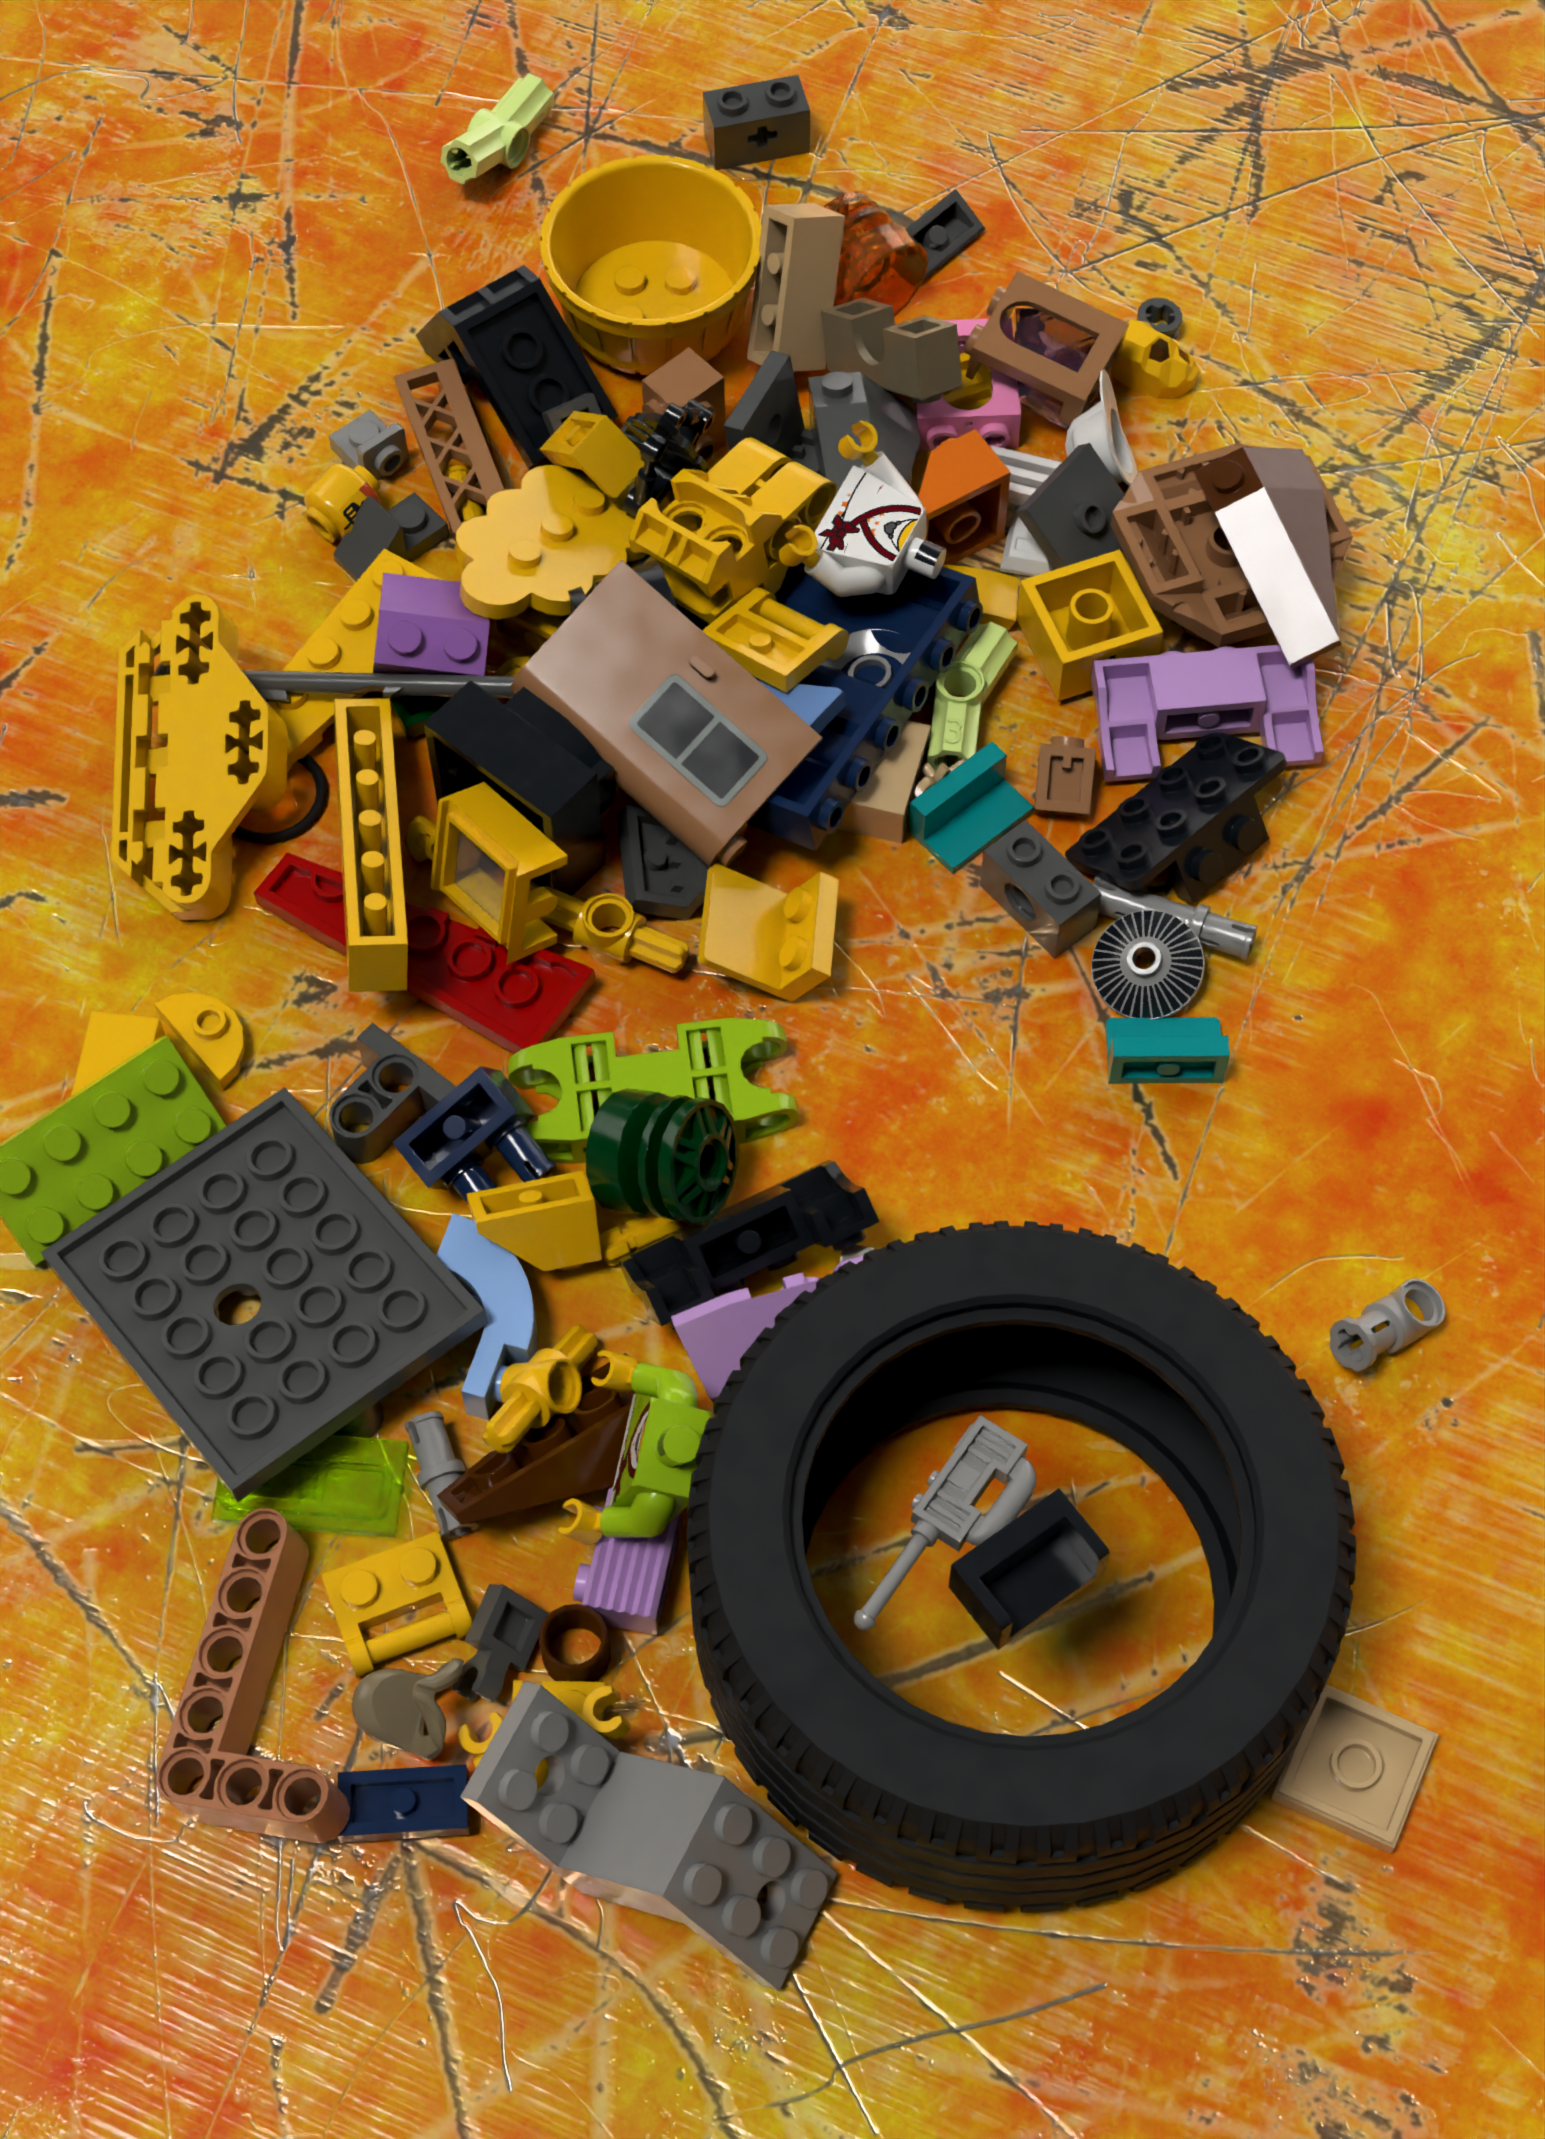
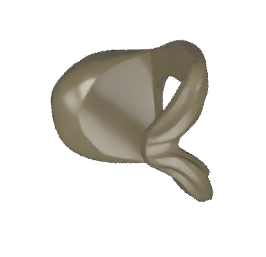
M454 1658L443 1664L431 1675L402 1669H382L368 1674L357 1684L352 1697V1713L356 1724L371 1739L378 1743L414 1753L425 1760L436 1758L445 1746L447 1725L445 1716L434 1696L459 1681L464 1660ZM424 1721H425V1723H426V1725H427V1728H428V1731H429V1735H425V1736H424V1730H423V1728H424Z

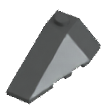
M834 371L823 376L808 377L810 426L820 475L836 483L839 491L853 465L861 468L863 462L860 458L857 460L844 458L838 450V444L841 438L849 435L861 447V441L852 432L851 426L858 421H867L874 426L878 435V442L873 450L875 452L883 451L910 486L914 460L918 459L921 449V439L913 409L860 371L849 373Z

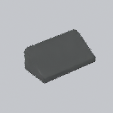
M954 189L875 254L884 264L916 286L986 228L959 192Z

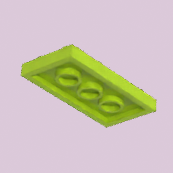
M162 1036L0 1143V1219L31 1264L36 1266L44 1260L41 1254L42 1251L227 1127L168 1036Z

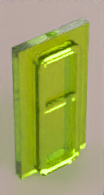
M331 1435L239 1502L234 1499L218 1479L211 1520L213 1523L239 1525L240 1521L248 1513L259 1508H271L278 1511L295 1530L396 1538L401 1498L405 1491L404 1477L409 1443L408 1441Z

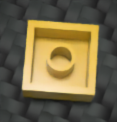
M1120 549L1020 581L1016 619L1058 701L1092 691L1091 674L1093 661L1160 655L1163 630Z

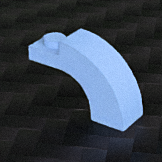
M453 1213L437 1257L482 1306L488 1319V1323L484 1325L479 1345L461 1393L466 1414L489 1421L496 1401L502 1403L500 1383L506 1368L514 1363L528 1362L537 1352V1324L532 1293L526 1274L516 1256L478 1234L474 1221Z

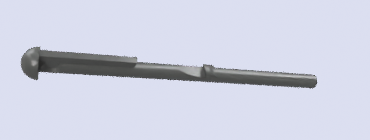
M160 663L154 671V676L170 675V665L164 666ZM242 670L266 702L291 703L289 693L357 694L383 691L384 698L390 699L400 698L404 695L453 697L470 680L494 698H512L515 695L510 690L515 676Z

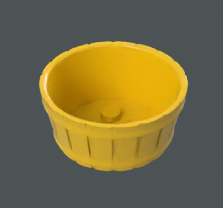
M640 155L637 158H632L631 156L604 163L599 168L595 167L581 174L570 182L569 187L566 186L556 196L549 207V212H546L541 226L540 253L549 285L560 302L568 329L578 343L596 360L605 365L610 364L612 368L623 372L650 375L688 347L707 362L732 340L742 324L746 313L747 298L756 279L757 265L761 256L759 247L762 225L758 213L754 212L755 206L748 195L739 186L736 187L735 182L712 167L707 168L705 164L676 156L674 158H670L667 155Z

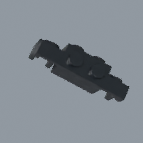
M827 1160L719 1211L711 1220L701 1224L694 1223L617 1261L631 1292L642 1298L651 1320L661 1327L670 1323L671 1328L675 1329L671 1316L741 1288L748 1282L746 1276L767 1267L768 1271H774L795 1262L801 1257L799 1251L813 1244L825 1248L832 1245L834 1251L849 1248L863 1241L867 1237L864 1229L878 1223L879 1220L865 1188L852 1183L835 1161Z

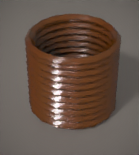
M570 1604L553 1610L543 1621L539 1632V1645L543 1664L548 1675L555 1681L597 1682L606 1672L611 1660L608 1629L602 1616L590 1607L581 1604ZM582 1628L593 1632L601 1641L600 1647L591 1659L581 1664L569 1665L560 1662L549 1652L554 1639L566 1630Z

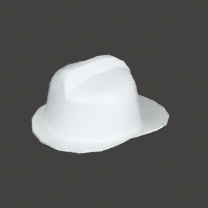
M1103 369L1100 371L1099 379L1101 401L1073 420L1067 431L1065 448L1068 457L1078 445L1090 443L1117 483L1125 482L1129 487L1137 476L1138 470L1133 453L1121 427L1112 383L1108 373Z

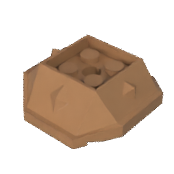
M1239 443L1139 471L1123 499L1119 501L1113 510L1110 524L1150 607L1175 621L1191 637L1204 638L1219 648L1272 632L1205 500L1194 474V471L1241 447H1256ZM1306 455L1326 494V516L1332 550L1333 582L1335 583L1350 550L1353 536L1311 457Z

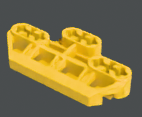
M201 594L188 596L179 602L172 610V619L162 620L161 630L152 639L140 629L119 650L111 860L179 920L208 921L224 913L230 902L232 833L250 808L260 811L270 809L277 805L285 795L287 786L288 731L282 717L265 701L238 666L239 635L237 626L213 599ZM160 653V662L164 666L170 665V675L154 676V657ZM152 706H158L157 735L161 738H168L167 747L151 748ZM150 778H156L155 809L159 812L165 811V820L148 821ZM147 851H153L152 880L146 875Z

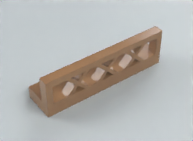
M451 358L396 375L394 379L449 527L456 541V531L463 523L460 522L457 513L466 498L481 503L486 513L487 501L493 494L503 491L504 487L455 362ZM437 382L439 394L432 404L412 396L410 390ZM419 414L425 415L422 420ZM436 420L452 425L454 433L447 443L427 436ZM434 452L440 454L437 459ZM451 459L467 464L468 469H470L463 482L442 475ZM449 492H452V493L455 494V495L453 496V498H451Z

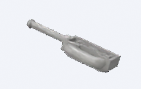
M982 1415L978 1417L974 1424L971 1423L954 1447L953 1454L940 1473L934 1470L926 1483L930 1487L925 1494L918 1493L912 1501L911 1521L915 1523L911 1530L913 1537L862 1610L856 1611L854 1622L859 1629L865 1631L872 1629L876 1625L875 1619L926 1546L932 1547L937 1539H940L959 1552L965 1542L978 1546L1017 1518L1036 1487L1035 1470L1033 1465L1025 1458L1028 1444ZM995 1478L1004 1484L1008 1481V1484L985 1516H981V1511L974 1506L991 1481Z

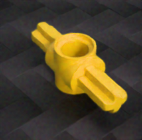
M544 886L557 897L558 903L551 913L540 917V919L573 932V941L585 946L590 957L596 962L603 965H618L623 962L628 963L634 957L671 973H677L684 967L689 954V945L686 942L647 927L646 917L635 913L632 905L626 898L614 893H605L591 896L585 902L551 887ZM608 926L620 928L611 933L599 931Z
M581 1325L573 1326L552 1349H541L528 1362L514 1363L508 1366L502 1375L500 1383L503 1405L486 1424V1431L482 1435L485 1444L493 1446L498 1453L510 1452L530 1428H542L554 1415L573 1412L579 1405L582 1396V1380L579 1371L594 1355V1348L598 1345L597 1336L594 1333L587 1332Z

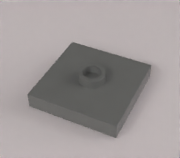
M1090 443L1078 445L1015 512L1055 569L1119 549L1121 553L1123 552L1110 524L1112 512L1125 494Z

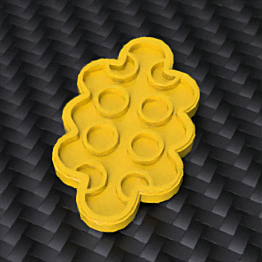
M544 465L538 466L524 475L521 481V489L503 490L493 494L487 501L486 516L473 517L463 522L456 531L454 554L459 564L465 568L461 574L460 598L464 606L474 614L497 620L514 617L525 611L529 606L548 615H570L571 602L568 595L569 590L581 586L587 597L595 589L594 581L603 580L620 560L627 563L648 555L643 552L636 554L631 550L628 536L635 517L622 510L626 497L636 485L637 476L617 498H611L585 472L579 473L565 466Z

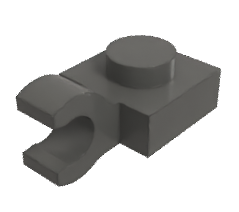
M489 1584L464 1640L478 1651L463 1665L459 1681L453 1685V1690L470 1701H475L479 1695L489 1702H494L502 1690L507 1669L525 1670L539 1637L543 1621L547 1618L548 1613L505 1585Z

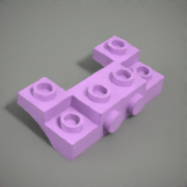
M1270 645L1247 648L1225 646L1212 651L1188 653L1169 651L1153 656L1093 661L1091 684L1099 723L1097 740L1105 782L1156 778L1161 769L1157 740L1203 737L1211 733L1238 734L1260 732L1262 746L1284 753L1288 766L1321 763L1324 750L1317 713L1313 659L1291 670L1280 646Z

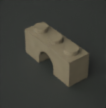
M863 297L821 311L828 371L846 373L860 371L888 392L909 396L911 401L915 403L938 401L942 398L943 392L963 386L957 324L923 315L895 325L893 306Z

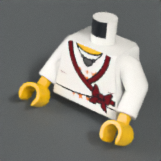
M858 421L851 426V429L860 439L861 447L849 435H846L839 440L838 450L846 459L857 460L860 458L863 462L861 468L853 465L815 532L808 526L802 524L795 525L785 533V537L796 544V546L787 543L779 550V558L784 565L793 567L804 563L806 573L839 597L874 594L875 592L885 595L893 594L897 591L908 569L935 579L940 573L946 557V548L925 540L927 535L926 509L923 507L921 500L883 451L875 452L873 450L878 442L876 429L867 421Z

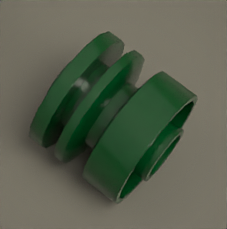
M629 1088L613 1092L600 1106L591 1124L586 1146V1175L593 1196L603 1208L615 1212L642 1216L653 1214L668 1220L678 1219L695 1224H701L713 1219L723 1208L734 1186L739 1162L738 1134L734 1119L724 1104L708 1098L698 1097L693 1099L684 1095L670 1097L660 1092Z

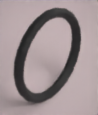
M308 754L304 758L297 760L311 772L316 784L314 804L301 821L290 828L271 833L254 832L238 825L232 834L239 839L252 843L272 844L295 838L308 830L320 817L325 807L328 793L326 777L317 762Z

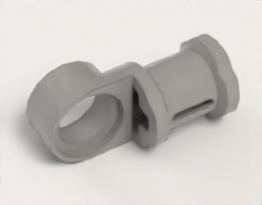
M1417 1278L1409 1279L1390 1294L1367 1305L1360 1317L1356 1319L1346 1317L1334 1323L1330 1329V1349L1342 1366L1355 1371L1366 1369L1374 1363L1377 1355L1380 1353H1394L1422 1338L1444 1320V1302L1439 1292L1431 1284ZM1405 1297L1412 1299L1420 1307L1424 1321L1415 1318L1405 1304ZM1385 1321L1387 1327L1376 1332L1374 1328ZM1362 1339L1363 1344L1353 1350L1349 1349V1345Z

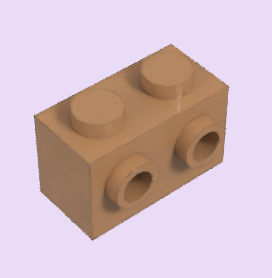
M690 347L642 380V413L645 415L648 412L663 415L671 403L682 408L691 399L716 412L713 424L708 432L701 437L695 449L697 454L704 458L706 463L717 450L726 445L724 429V377Z

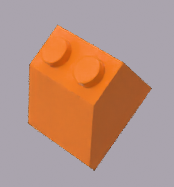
M976 429L958 438H949L930 452L918 496L923 507L926 509L927 535L925 540L946 548L944 564L952 565L1003 539L1005 536L1011 472Z

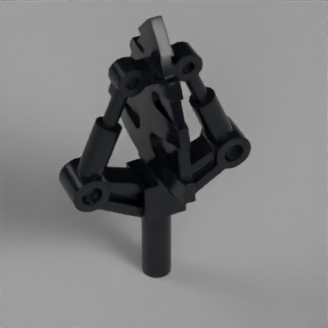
M691 399L682 408L671 403L663 415L648 412L646 415L636 413L634 417L629 416L621 431L640 450L644 466L638 471L636 485L626 497L622 507L623 511L636 518L639 508L651 497L657 500L658 505L665 497L670 503L673 502L675 497L670 480L683 468L702 470L706 473L709 471L707 468L708 464L704 458L697 454L695 449L701 437L708 432L713 424L716 412Z

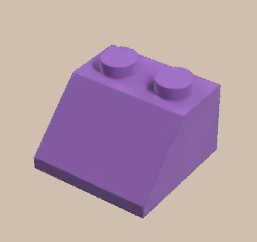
M383 573L373 673L484 676L490 619L474 614L464 606L460 598L461 582Z

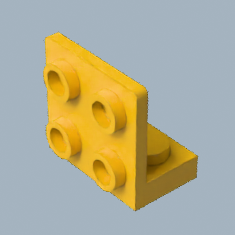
M714 864L707 870L698 962L710 969L793 1002L831 976L839 879L820 871L801 886L795 887L788 894L723 865Z

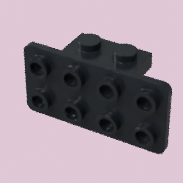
M1225 733L1205 735L1176 762L1162 769L1157 777L1138 793L1124 800L1118 809L1100 824L1085 832L1079 841L1065 852V857L1076 869L1093 876H1098L1103 880L1128 890L1141 889L1167 868L1177 897L1193 903L1269 840L1254 795L1287 768L1288 764L1285 755L1282 752Z

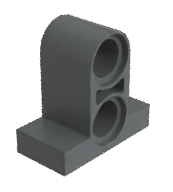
M373 1022L357 1037L362 1062L367 1069L335 1100L329 1113L336 1145L352 1163L356 1164L373 1162L393 1144L392 1142L402 1135L423 1113H427L456 1088L455 1085ZM393 1085H409L402 1092L392 1093L387 1091ZM358 1123L370 1125L362 1132L352 1133L347 1131L348 1128Z

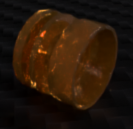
M858 191L842 194L824 206L845 216L843 228L844 241L840 252L837 294L834 299V306L863 297L893 306L895 317L909 304L920 288L927 272L928 255L923 246L902 226L895 225L889 214L885 210L880 209L869 195Z

